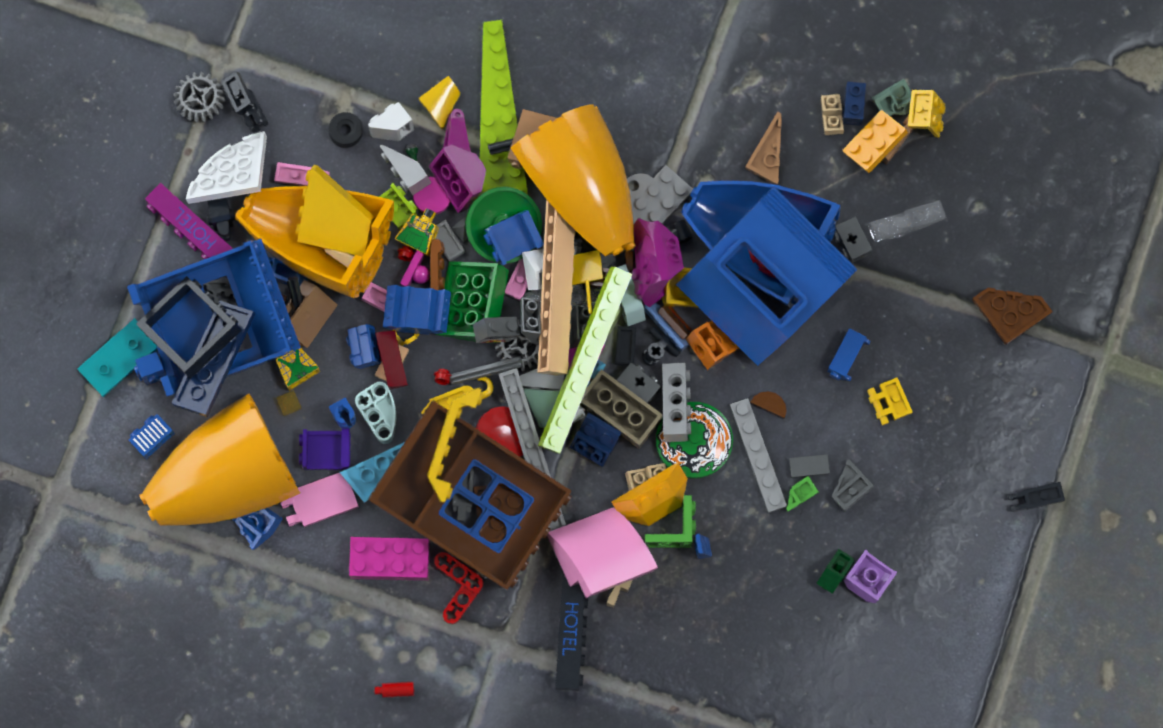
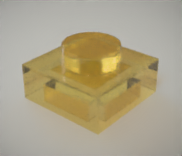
M294 390L276 398L284 417L302 409Z

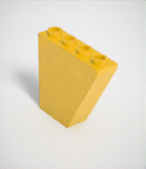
M313 165L306 173L305 181H308V186L304 188L302 199H305V202L299 211L301 223L297 225L295 235H298L297 242L363 256L369 245L374 216L318 165Z

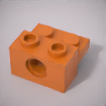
M712 320L693 330L686 338V341L707 370L739 349Z

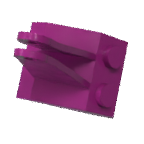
M454 109L448 117L443 149L429 165V168L458 213L467 210L482 192L486 168L477 154L470 151L464 113L460 109Z

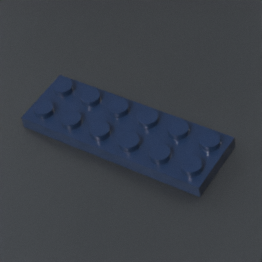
M220 300L218 303L227 310L225 314L228 317L233 315L239 322L236 325L240 328L241 332L195 376L190 379L185 374L172 401L175 407L208 417L255 316V313L251 310ZM215 312L194 355L227 325Z

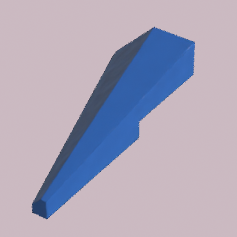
M265 508L232 520L236 522L240 528V533L249 542V547L255 550L274 534L283 518L269 508Z

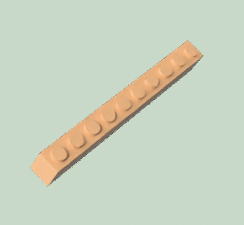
M547 199L540 313L541 334L539 336L537 373L558 376L568 374L571 295L573 291L572 275L574 272L573 255L575 252L574 236L576 231L554 209Z

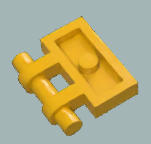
M898 378L880 384L881 392L876 394L874 388L867 390L870 396L868 399L871 404L873 403L877 412L875 415L877 419H880L882 426L889 423L887 415L892 414L895 421L913 413ZM885 398L889 408L883 409L880 400Z

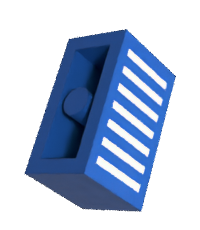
M158 414L147 418L144 422L145 425L141 429L137 428L130 434L129 442L146 460L175 434Z

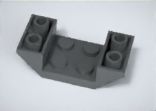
M521 297V333L533 344L539 345V336L541 334L540 300ZM576 305L571 312L569 349L576 348L579 345L591 315L588 312V306Z

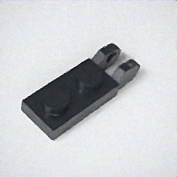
M1061 482L1030 488L1008 495L1009 500L1013 501L1024 497L1025 504L1011 507L1012 512L1034 509L1065 501Z

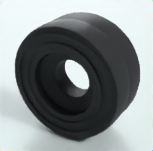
M342 112L331 119L329 123V137L338 147H353L362 138L363 126L356 115ZM343 126H349L351 132L344 135L340 132V129Z

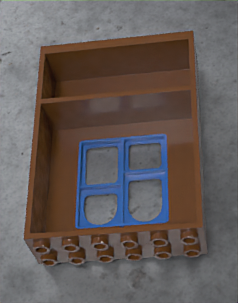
M431 401L368 500L506 590L509 587L513 588L518 581L517 574L520 570L523 572L529 564L527 561L530 554L534 555L540 547L538 545L541 537L545 539L551 530L548 528L550 523L557 521L561 514L560 508L562 505L566 506L572 497L570 495L571 490L463 419L455 418L453 426L456 427L453 438L449 437L447 443L450 449L447 457L443 456L441 464L444 467L441 476L437 475L436 477L438 480L451 483L450 488H453L450 499H446L445 502L440 501L427 475L448 410L437 402ZM473 466L479 467L492 477L491 482L481 496L475 495L462 485L463 480ZM499 483L505 484L522 496L524 508L520 514L509 516L489 504L488 499ZM455 493H460L482 508V513L472 528H467L445 513V508ZM490 515L501 520L507 528L505 538L498 543H491L479 535L480 529Z

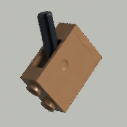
M289 277L287 285L291 300L286 305L299 344L308 348L337 307V304L315 284L304 280L301 286H299L297 277Z

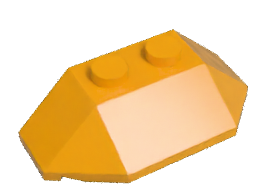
M677 462L613 500L612 504L616 511L620 512L628 521L650 526L682 506L687 477Z

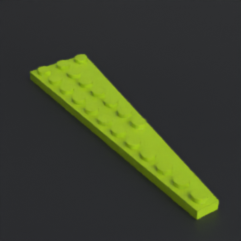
M502 20L483 22L480 160L486 168V173L480 194L495 187H512L528 195L524 168L516 169L509 164L507 159L509 151L490 155L489 144L514 138L518 125Z

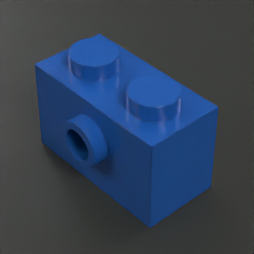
M157 352L135 360L137 366H134L136 375L146 385L156 383L161 380L160 378L167 376Z

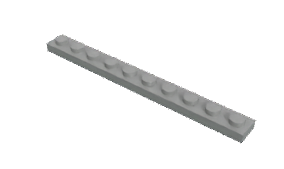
M516 368L500 373V381L525 461L550 476L543 450L538 446L539 437L518 370ZM561 508L559 510L561 514L557 521L550 523L548 528L551 530L549 532L566 526Z

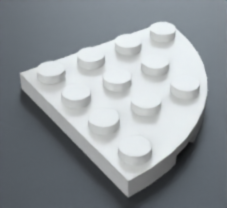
M265 131L243 137V141L233 146L230 144L225 146L208 159L198 170L199 175L195 181H192L186 196L188 204L261 192L267 140Z

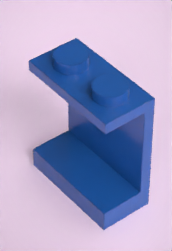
M524 210L484 229L486 233L484 238L488 246L492 245L494 250L492 252L493 258L496 263L500 262L501 265L507 264V261L521 255L522 252L544 246L528 210Z

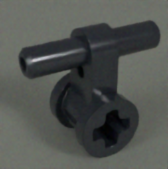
M652 327L649 333L659 343L650 344L643 352L642 360L645 364L653 366L663 357L664 348L675 357L681 351L670 342L671 340L666 335L663 336L655 327Z

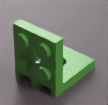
M684 495L683 534H645L644 543L647 548H691L692 535H695L696 520H692V516H695V501H692V495Z

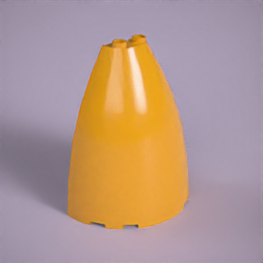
M585 105L565 112L553 122L550 120L539 126V130L530 135L527 134L511 147L512 152L547 201L570 226L604 256L611 254L616 256L624 250L627 252L636 246L634 243L630 189L624 165L612 135L597 106Z
M307 186L261 188V192L250 193L249 196H246L244 208L242 207L241 210L237 211L235 219L239 221L255 240L261 239L264 248L272 256L293 271L346 296L357 298L360 292L364 293L367 290L383 260L384 245L387 246L391 231L388 230L390 221H393L394 217L393 200L346 190L374 216L369 245L363 256L355 254L347 268L326 253V248L297 242L298 235H295L297 225L301 223L299 211L300 207L304 206L305 199H302V194Z
M249 393L219 411L185 438L157 470L143 493L139 496L144 505L148 504L150 510L147 512L151 520H156L159 525H194L238 518L276 505L300 494V491Z

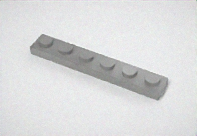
M749 399L730 404L768 513L787 507Z

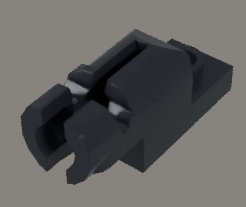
M234 72L221 81L235 112L242 115L251 132L261 130L258 124H263L265 127L268 125V121L253 91L247 89L239 72Z

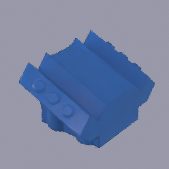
M398 285L387 286L383 327L403 333L425 335L430 333H446L451 292L445 289H423L411 286L401 287Z

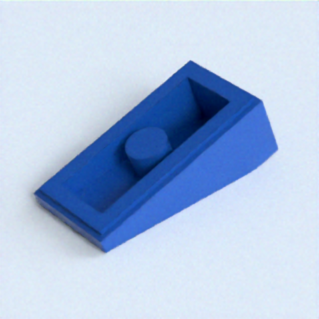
M696 534L694 545L697 558L711 557L712 552L708 537Z

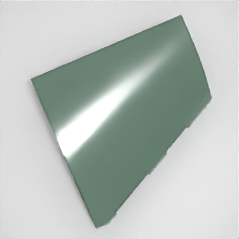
M902 79L871 99L878 111L882 110L889 116L895 114L906 115L910 111L912 92L906 81Z
M523 388L538 427L545 428L560 390Z

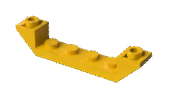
M476 388L451 401L427 475L434 491L442 502L450 499L453 488H450L451 483L438 480L436 477L437 475L441 476L444 467L441 461L443 456L447 457L450 446L447 443L449 437L453 438L456 427L453 426L455 418H460L462 408L459 406L460 404L476 408V405L480 406L483 394H481L482 389Z

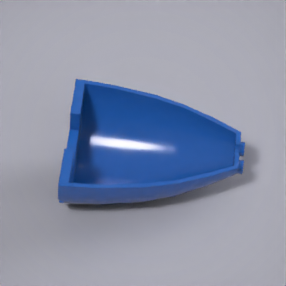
M752 181L700 182L697 187L693 188L690 195L692 200L690 203H685L681 213H683L682 215L698 237L711 250L773 186L829 242L832 241L836 231L835 220L838 221L841 205L812 194L774 184ZM745 246L725 264L736 275L782 304L792 307L793 304L795 305L798 302V299L777 278L767 276L759 270L758 265L752 262L749 251Z

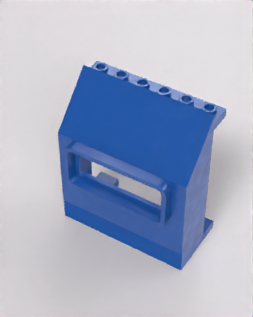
M773 186L676 285L758 366L788 340L857 271V268ZM743 246L798 299V302L782 318L779 319L725 265Z
M261 239L256 241L250 240L243 243L244 245L143 283L129 285L127 288L134 305H142L146 315L186 276L192 281L196 279L201 284V290L204 293L203 284L227 276L238 307L255 313L254 319L247 331L252 348L237 353L227 377L263 365L298 350L301 347ZM191 289L151 328L187 363L194 356L213 312ZM157 347L167 376L160 378L167 396H175L185 373Z

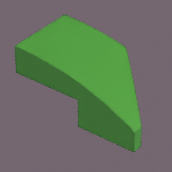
M809 476L790 489L788 506L786 508L788 512L819 493Z

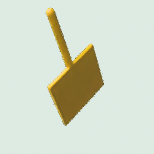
M598 250L573 255L574 272L572 275V286L582 283L586 284L589 314H592L589 282L603 279L601 253Z

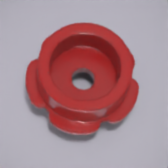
M402 246V248L397 250L400 260L411 262L415 254L413 248Z
M439 369L434 372V381L440 385H448L452 375L446 369Z

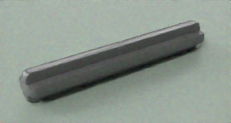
M518 356L453 373L450 376V382L452 385L520 368L523 365L522 359Z

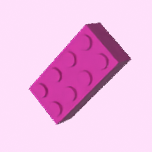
M351 537L349 576L351 579L428 581L429 539Z

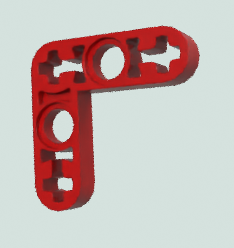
M441 552L435 556V566L461 585L458 592L443 611L444 621L453 625L461 619L483 588V580L451 555ZM447 557V563L452 565V562L456 564L451 567L450 572H447L446 570L449 567L445 564L440 566L439 558ZM460 567L464 570V575L461 578L453 575L455 568ZM468 573L471 574L469 578L472 581L479 580L478 588L474 587L472 589L471 583L467 580L465 584L462 582L466 579ZM462 594L467 595L469 598L468 603L465 605H461L457 601L458 597ZM453 603L458 608L463 609L461 612L459 610L455 612L456 619L451 618L448 620L447 612H453L455 609L452 606Z

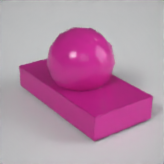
M418 250L415 252L400 282L401 287L410 286L412 281L419 284L428 281L430 271L427 267L421 265L424 253Z

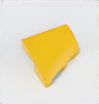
M447 76L419 98V101L431 114L432 119L441 130L445 127V123L453 111L454 104L460 96V91L451 78Z

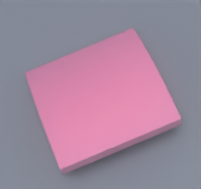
M614 507L553 530L547 535L570 587L580 584L586 598L651 573L658 568L638 532Z

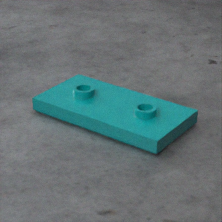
M135 318L77 368L103 398L135 370L134 366H137L136 359L152 354L157 350L156 345L136 325L138 321Z

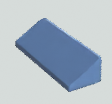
M657 303L650 308L644 305V311L678 350L682 352L689 346L686 339H681L659 315L658 311L661 307Z

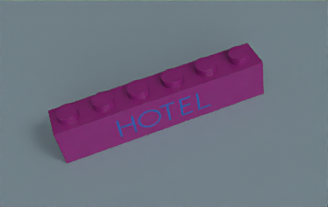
M162 183L145 198L148 204L146 207L153 214L157 212L161 216L160 220L167 227L171 225L175 229L173 232L180 239L184 237L189 241L187 245L193 251H200L203 260L233 249Z

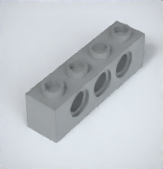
M686 363L662 364L664 442L688 441V434H691V423H687V417L691 416V405H687V399H691L690 387H687V381H690V370H686ZM674 383H680V384H681V385L678 386V387L672 386ZM676 400L681 401L680 404H673V402ZM675 418L682 419L680 422L673 421Z

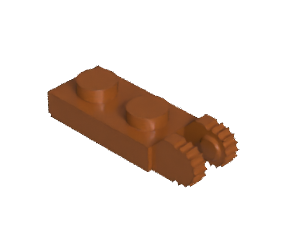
M434 239L430 246L431 288L442 290L445 288V279L442 277L445 262L441 255L445 252V248L441 240Z

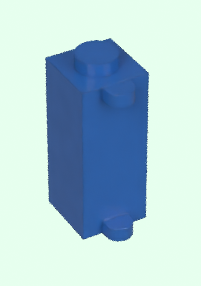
M849 328L827 372L830 373V377L850 382L852 377L847 374L863 343L869 345L871 341L866 336Z

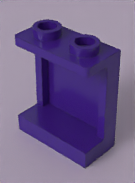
M303 429V434L299 435V445L303 446V453H299V465H302L304 470H347L350 468V429H342V431H308Z

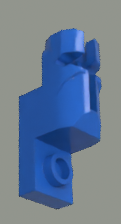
M346 397L329 406L334 420L341 429H349L355 425V413Z

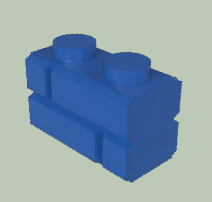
M365 324L348 329L346 341L351 348L349 356L351 364L360 369L380 364L381 360L375 327Z

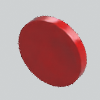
M495 407L481 416L476 429L519 457L523 455L509 407Z

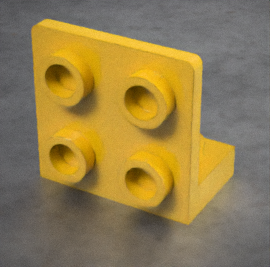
M912 90L908 127L912 129H929L935 137L939 138L940 132L943 131V121L941 120L942 114L945 113V103H943L934 90Z

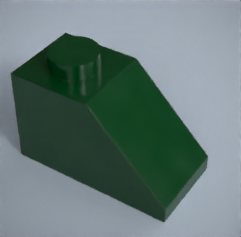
M838 549L816 584L833 594L855 559Z

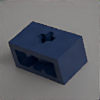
M847 82L844 96L843 124L862 125L866 83Z

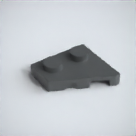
M849 459L832 494V499L846 512L870 492L874 485Z

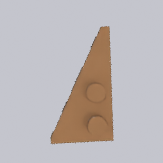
M777 112L745 166V169L774 185H778L782 121L780 112Z

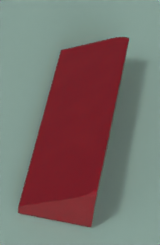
M395 331L377 332V342L389 390L408 386Z

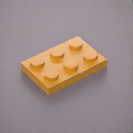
M880 110L842 151L866 172L870 173L905 137L908 131L888 114Z

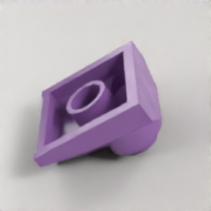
M865 550L844 579V582L848 589L865 601L876 603L897 572Z

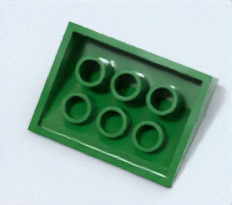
M449 261L444 288L451 292L447 332L435 335L476 342L473 324L484 318H497L501 316L509 270L498 263Z

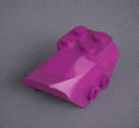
M638 218L633 224L634 243L636 245L634 247L636 268L633 269L631 277L634 281L635 295L650 308L665 295V285L683 270L684 265L678 238L658 220L649 222Z

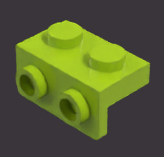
M392 183L390 189L379 197L394 201V217L392 222L400 230L412 214L417 215L415 211L417 207L411 200H406L404 197L406 194L400 186L396 187Z

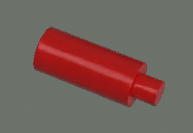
M414 682L382 683V687H375V695L382 694L383 698L414 696Z

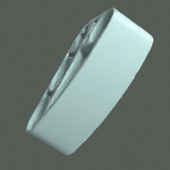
M626 265L617 267L629 273ZM632 278L620 304L627 327L646 320L642 301L634 293L635 286Z
M376 382L356 395L355 404L376 439L382 444H388L393 440L396 430V408L388 386L383 382ZM379 388L386 390L382 396H377L375 392ZM364 399L368 404L364 406L360 400ZM377 414L379 415V420L371 422L369 420L370 416ZM387 430L390 434L387 438H381L379 436L380 432Z

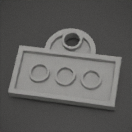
M667 165L654 178L646 174L630 176L627 178L628 185L631 182H635L639 186L636 191L630 190L633 224L638 218L649 222L658 220L664 224L691 195L693 188Z

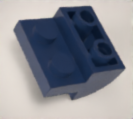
M588 413L569 448L603 467L616 447L622 432Z

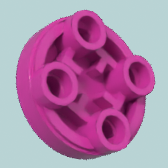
M429 177L432 183L413 195L414 203L421 212L424 213L425 209L428 208L437 215L445 211L451 201L436 177Z

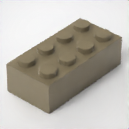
M602 369L586 388L580 403L592 415L621 431V436L638 449L642 447L663 419V414Z

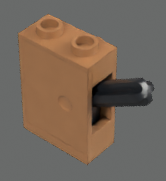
M523 109L514 138L489 144L490 155L509 151L507 158L509 164L516 169H522V165L512 152L511 147L527 134L530 135L539 130V126L550 120L553 122L557 118Z

